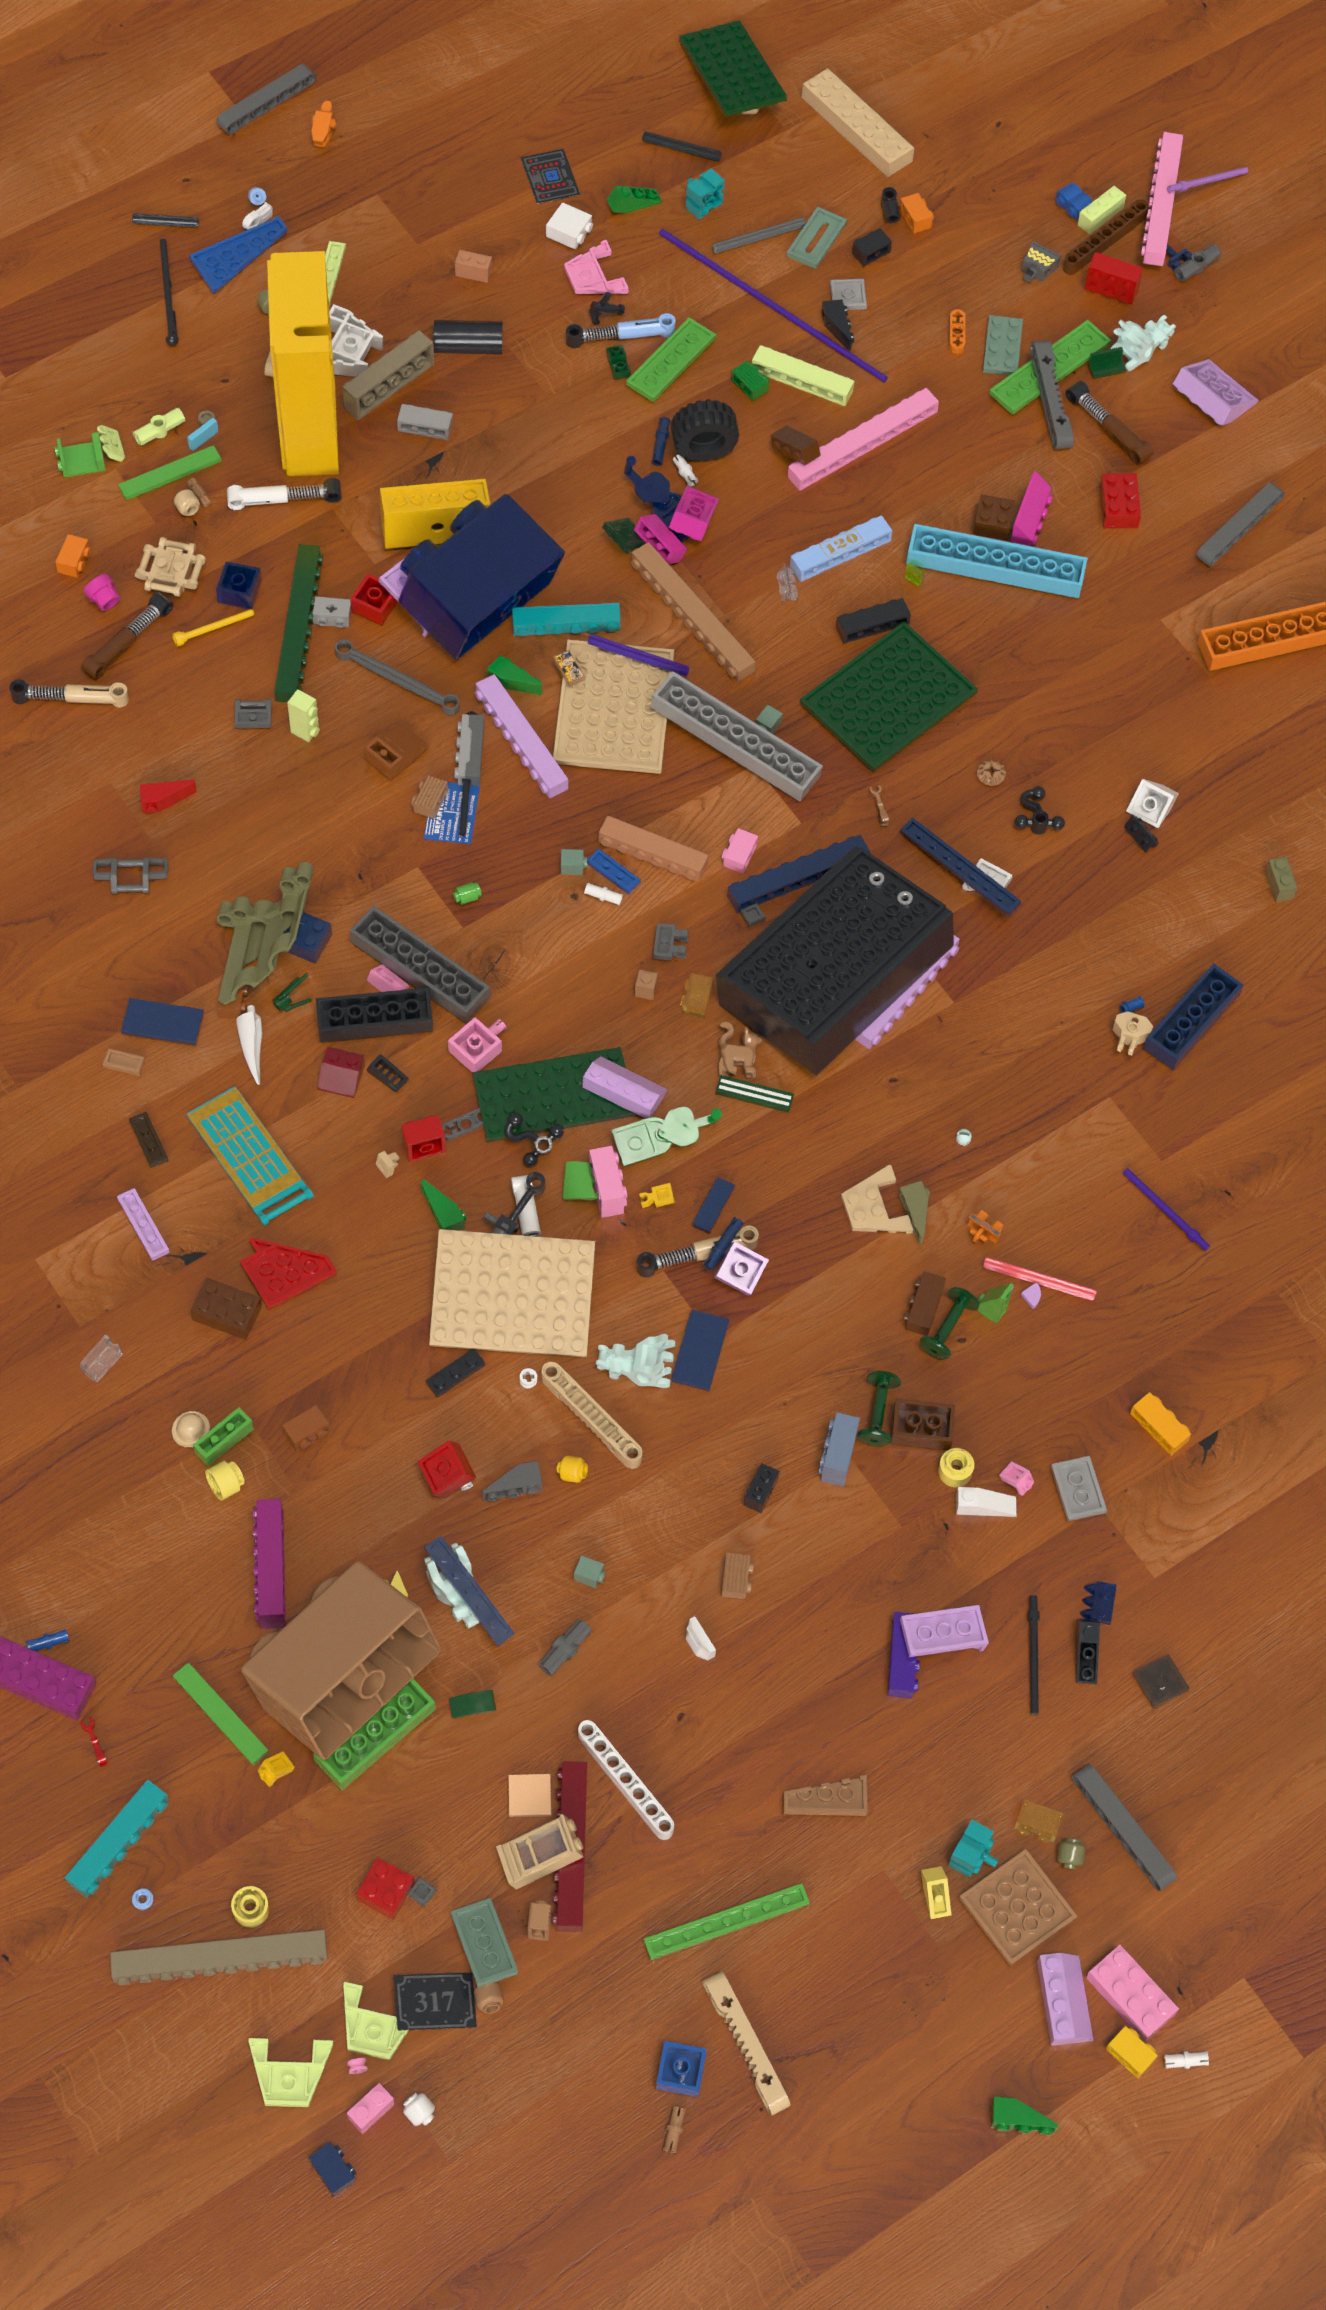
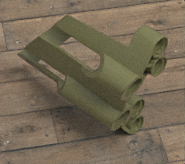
M301 862L297 865V869L285 867L282 870L279 887L283 892L282 900L274 904L268 900H260L251 907V901L243 896L236 897L234 903L229 901L220 903L216 921L222 926L235 927L218 1001L223 1005L236 1000L240 987L251 985L254 988L276 968L279 952H288L297 936L300 919L305 910L308 888L312 880L314 867L310 863ZM291 927L290 933L283 934V932ZM258 959L257 967L249 966L243 969L244 965Z

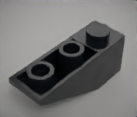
M842 299L823 301L821 314L824 326L848 351L851 350V344L854 343V334L850 333L851 322L850 319H847V306H844Z
M1077 1618L1076 1683L1097 1684L1100 1622L1097 1619Z

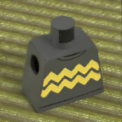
M1033 241L1023 261V278L1027 282H1031L1033 278L1044 281L1059 267L1061 255Z

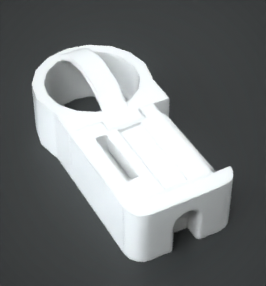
M264 202L263 206L244 218L243 227L248 230L266 222L273 215L272 206Z

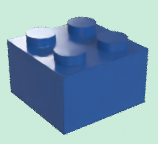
M664 2041L656 2089L698 2097L707 2049Z

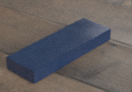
M717 1177L692 1226L710 1234L735 1185Z

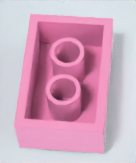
M612 1146L589 1150L591 1174L595 1180L593 1186L595 1193H598L597 1202L601 1218L624 1214V1206H627V1190L622 1185L623 1174L622 1170L618 1169L619 1158L617 1152L614 1153Z

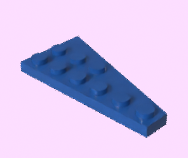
M278 216L190 254L189 258L211 292L215 294L285 235L287 227Z

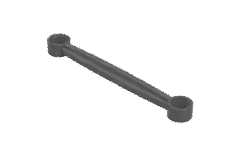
M343 639L336 643L335 653L338 659H352L395 684L441 705L442 711L446 715L458 713L460 704L459 698L456 695L448 694L444 696L408 675L354 650L353 644L349 640ZM343 647H347L350 649V651L346 653H342L338 650ZM448 702H454L457 704L455 707L452 708L445 706V704Z

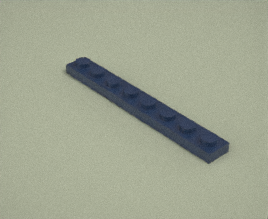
M913 817L900 829L901 834L1009 916L1021 904L1020 899Z

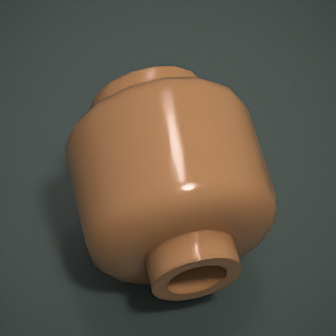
M494 1982L480 1988L476 1987L474 1990L476 2005L480 2011L486 2014H493L500 2010L504 2003V1997L498 1983Z

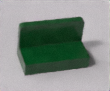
M1117 347L1091 353L1088 368L1092 378L1098 379L1125 373L1126 367L1122 360L1123 348Z

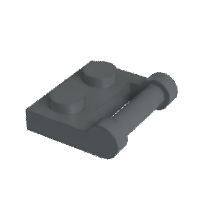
M235 699V728H271L272 699H266V701H241V699ZM241 708H266V709H241Z

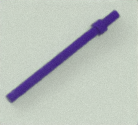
M1129 1168L1123 1172L1136 1187L1187 1234V1237L1192 1242H1196L1204 1251L1210 1248V1245L1200 1236L1201 1234L1196 1229H1192Z

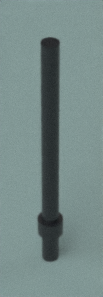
M1031 1595L1029 1596V1611L1027 1612L1028 1621H1030L1031 1715H1038V1621L1040 1620V1612L1038 1611V1597Z

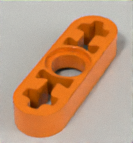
M959 309L953 310L950 313L949 349L955 354H960L965 349V313ZM956 317H959V323H956ZM959 329L962 333L955 334L953 330ZM956 340H959V346H956Z

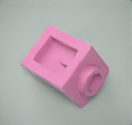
M1012 1461L999 1475L1002 1481L1014 1486L1021 1496L1034 1484L1030 1471Z

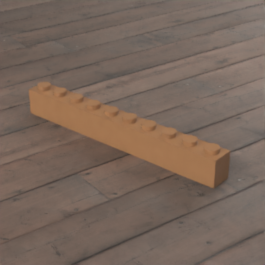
M649 542L632 552L631 564L633 568L638 570L643 579L652 585L653 590L661 595L665 604L669 605L675 615L684 621L685 626L694 632L697 640L702 641L707 651L712 653L716 657L717 662L726 668L730 677H734L739 682L755 672L756 661Z

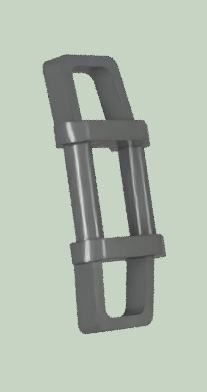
M144 857L143 859L127 860L109 858L98 859L93 862L94 880H111V894H118V892L149 893V879H166L168 877V859ZM150 865L164 866V870L150 872ZM111 866V872H97L98 867ZM118 867H143V884L118 885Z

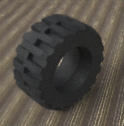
M699 400L693 404L691 402L686 407H682L679 412H676L671 421V432L675 450L683 458L685 457L690 461L692 459L696 462H700V460H704V462L711 459L716 460L720 456L727 455V452H731L738 443L739 430L736 414L729 405L718 400Z

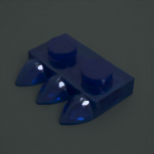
M1101 1581L1085 1585L1084 1589L1094 1596H1087L1082 1599V1602L1092 1609L1082 1610L1080 1612L1081 1616L1085 1619H1097L1100 1623L1110 1625L1117 1585Z

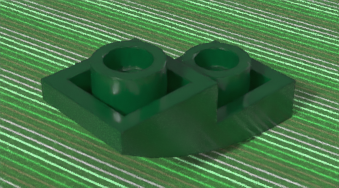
M623 345L606 348L614 380L631 377Z
M493 1690L449 1698L452 1718L454 1719L496 1711Z

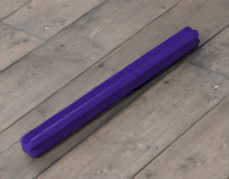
M593 634L588 639L589 645L671 672L673 671L683 676H687L690 671V667Z

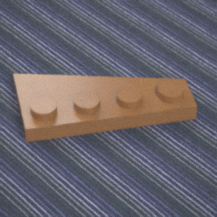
M862 1775L852 1780L850 1778L843 1779L841 1782L832 1784L829 1782L823 1783L821 1786L813 1788L809 1786L785 1791L784 1814L867 1816V1775Z

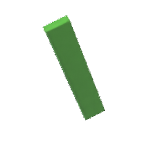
M213 445L120 483L118 486L127 501L221 462V457Z
M189 1662L173 1675L176 1682L253 1766L269 1753V1750Z

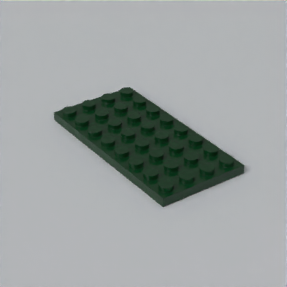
M740 20L679 36V42L725 117L787 101L786 93Z
M621 1047L472 1072L487 1142L507 1139L504 1129L508 1123L509 1115L514 1112L522 1116L523 1122L519 1127H513V1134H519L527 1130L536 1134L548 1132L554 1124H559L563 1129L637 1116V1114L583 1088V1076L591 1063L599 1057H603L626 1069Z

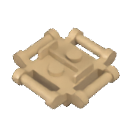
M161 537L158 548H154L149 544L144 546V554L139 568L136 569L135 576L146 580L145 590H157L180 597L185 588H197V580L202 565L205 564L206 557L201 554L194 555L196 551L195 543L186 544ZM150 556H155L150 572H146ZM193 564H195L194 569H193V572H192V575H191V578L188 579V578H189V575H190V572H191V569H192V566H193Z

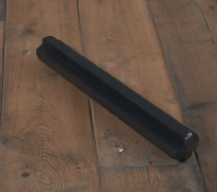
M133 213L132 222L135 224L181 227L199 226L198 217Z

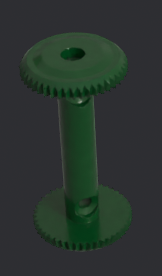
M954 1287L948 1291V1295L955 1304L935 1338L921 1337L920 1345L929 1355L938 1359H948L951 1356V1352L944 1343L964 1309L974 1311L979 1308V1301L976 1296L966 1289Z
M873 1371L867 1375V1381L871 1385L877 1386L871 1425L869 1429H861L857 1436L865 1444L885 1446L892 1441V1436L882 1431L888 1388L899 1387L901 1380L897 1375L888 1371Z

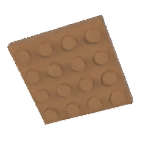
M1026 1849L959 1896L960 1901L1009 1966H1012L1078 1917Z

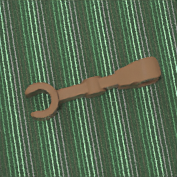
M878 785V791L875 792L871 786L869 794L876 799L877 809L880 812L881 826H888L889 816L883 809V802L880 799L882 788Z

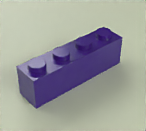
M894 1612L888 1696L912 1698L914 1692H918L919 1680L915 1679V1672H919L920 1660H916V1656L909 1657L900 1622L901 1616L912 1615L913 1613Z

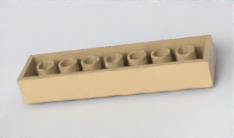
M828 68L803 83L802 98L887 177L913 162L914 147Z

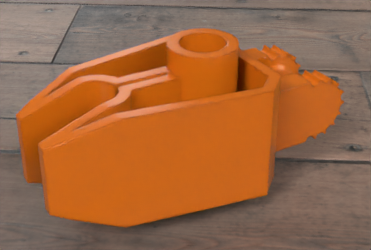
M329 100L323 102L321 110H316L315 115L312 117L314 146L324 148L330 141L333 129L336 128L337 119H334L332 103Z

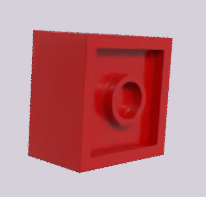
M450 1440L417 1461L433 1494L444 1499L477 1478L460 1444Z

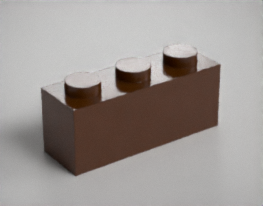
M787 425L770 435L772 439L771 445L775 451L803 465L821 456L817 440Z
M924 1271L922 1278H917L915 1288L918 1290L916 1294H912L909 1305H912L911 1311L906 1312L904 1322L907 1323L905 1330L924 1336L929 1335L944 1289L945 1277Z

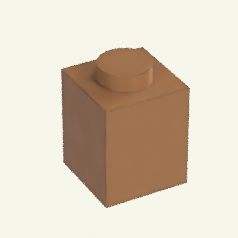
M639 970L635 985V997L654 999L658 973Z

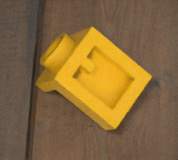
M283 1751L264 1760L258 1773L260 1778L270 1787L276 1779L293 1772L295 1767Z

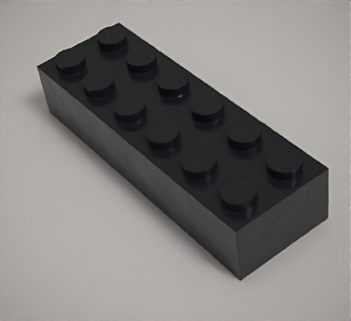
M429 987L316 998L320 1042L433 1031Z

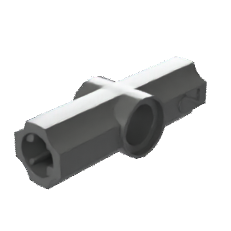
M1211 244L1201 252H1194L1188 261L1175 269L1176 278L1181 282L1186 281L1194 274L1202 273L1207 265L1221 256L1219 247L1216 244Z
M578 1619L565 1634L560 1635L556 1639L552 1649L540 1661L539 1667L547 1675L553 1676L566 1660L569 1661L576 1654L579 1645L590 1635L592 1629L583 1620Z

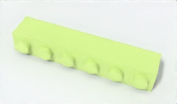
M760 345L752 359V364L758 368V372L761 375L842 406H846L854 390L855 381L848 377H843L832 371H827Z

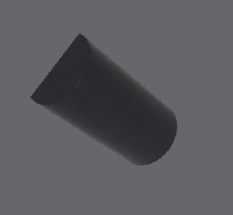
M434 320V353L502 355L503 321Z

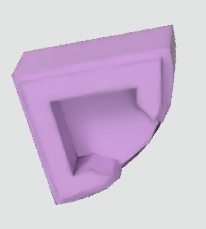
M1037 1282L1021 1293L1023 1299L1032 1309L1036 1308L1041 1297V1290Z

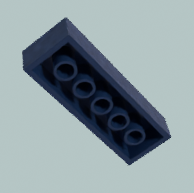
M1213 963L1146 1039L1143 1049L1174 1070L1240 996L1244 984Z

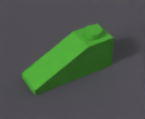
M1009 1283L990 1289L986 1295L983 1293L978 1299L979 1308L977 1312L997 1324L1008 1309L1014 1285Z

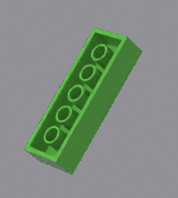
M412 1679L328 1759L322 1760L314 1753V1761L343 1791L436 1710L435 1701Z

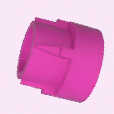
M102 574L96 577L84 588V593L89 600L96 602L102 611L109 610L121 599L115 589L116 584L109 574Z

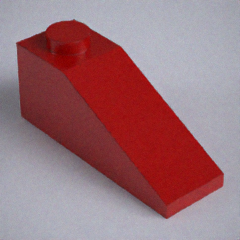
M195 779L140 784L143 813L163 811L196 793Z

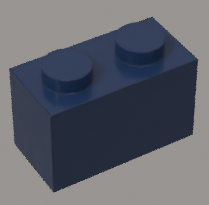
M329 2142L309 2156V2160L332 2196L336 2197L356 2183L354 2177L356 2172L350 2163L346 2165L342 2157H344V2154L339 2146L336 2145L334 2147Z

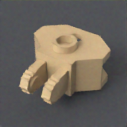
M1125 1012L1116 1016L1112 1030L1119 1038L1118 1052H1121L1124 1044L1129 1045L1128 1055L1132 1056L1134 1048L1138 1044L1146 1042L1153 1028V1025L1146 1017L1132 1012ZM1132 1019H1137L1138 1023L1133 1022Z

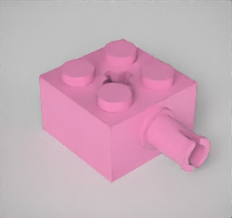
M473 1018L448 1040V1052L471 1072L480 1071L502 1052V1041L497 1035L506 1029V1025L503 1021L501 1022L500 1019H497L495 1023L487 1028L477 1018Z

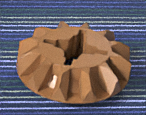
M992 759L983 761L977 769L978 779L989 786L1002 783L1006 776L1004 765H1001L999 761H992ZM990 768L993 769V777H991V774L989 772Z

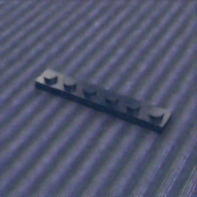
M441 1535L424 1547V1550L497 1646L515 1634Z

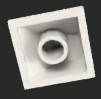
M1142 779L1126 812L1134 814V816L1159 828L1170 812L1179 793L1164 785Z

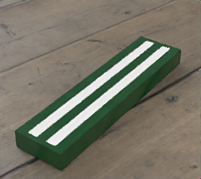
M723 1075L720 1076L716 1089L717 1095L788 1113L794 1097V1093Z

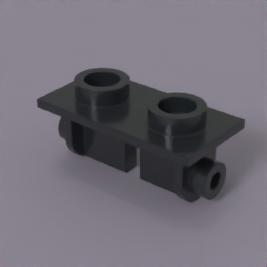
M1132 814L1124 827L1143 851L1147 853L1151 846L1154 848L1159 844L1158 838L1151 831H1147L1148 828L1141 818Z

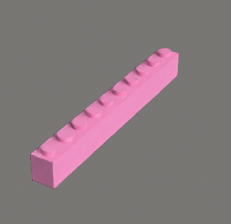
M1164 132L1163 138H1159L1158 148L1160 150H1157L1156 160H1159V162H1155L1154 172H1157V174L1154 173L1152 184H1155V186L1152 185L1150 195L1153 198L1150 197L1148 207L1151 209H1148L1147 219L1149 221H1146L1145 232L1148 233H1145L1143 238V244H1146V246L1143 245L1141 256H1144L1143 263L1163 266L1175 195V191L1169 193L1167 187L1176 184L1183 141V135Z
M927 388L917 391L908 399H903L899 404L889 407L885 412L875 415L871 420L861 423L857 428L849 430L843 436L833 439L829 444L819 447L821 456L806 465L796 461L788 466L787 477L801 491L937 413L939 401Z

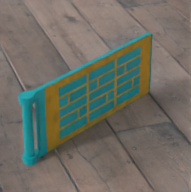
M236 1087L227 1090L187 1113L190 1122L253 1209L263 1226L269 1224L270 1220L304 1200H310L314 1197L312 1191L306 1186ZM301 1189L303 1193L267 1214L262 1212Z

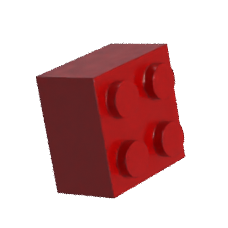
M367 573L350 599L351 612L383 625L398 601L378 581L379 578Z
M438 1115L427 1116L422 1120L409 1121L401 1125L402 1143L409 1162L446 1152L445 1133Z
M377 1857L356 1893L357 1901L394 1920L408 1897V1892L415 1884L414 1876Z

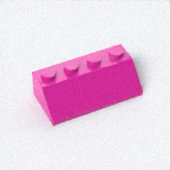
M1033 471L1019 509L1011 537V543L1031 547L1032 545L1036 546L1038 535L1036 534L1041 532L1043 526L1041 520L1046 518L1048 512L1046 506H1050L1053 495H1050L1051 486L1035 471Z

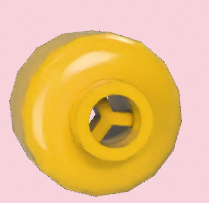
M568 1455L557 1464V1473H560V1478L563 1481L579 1483L587 1476L588 1465L581 1457Z

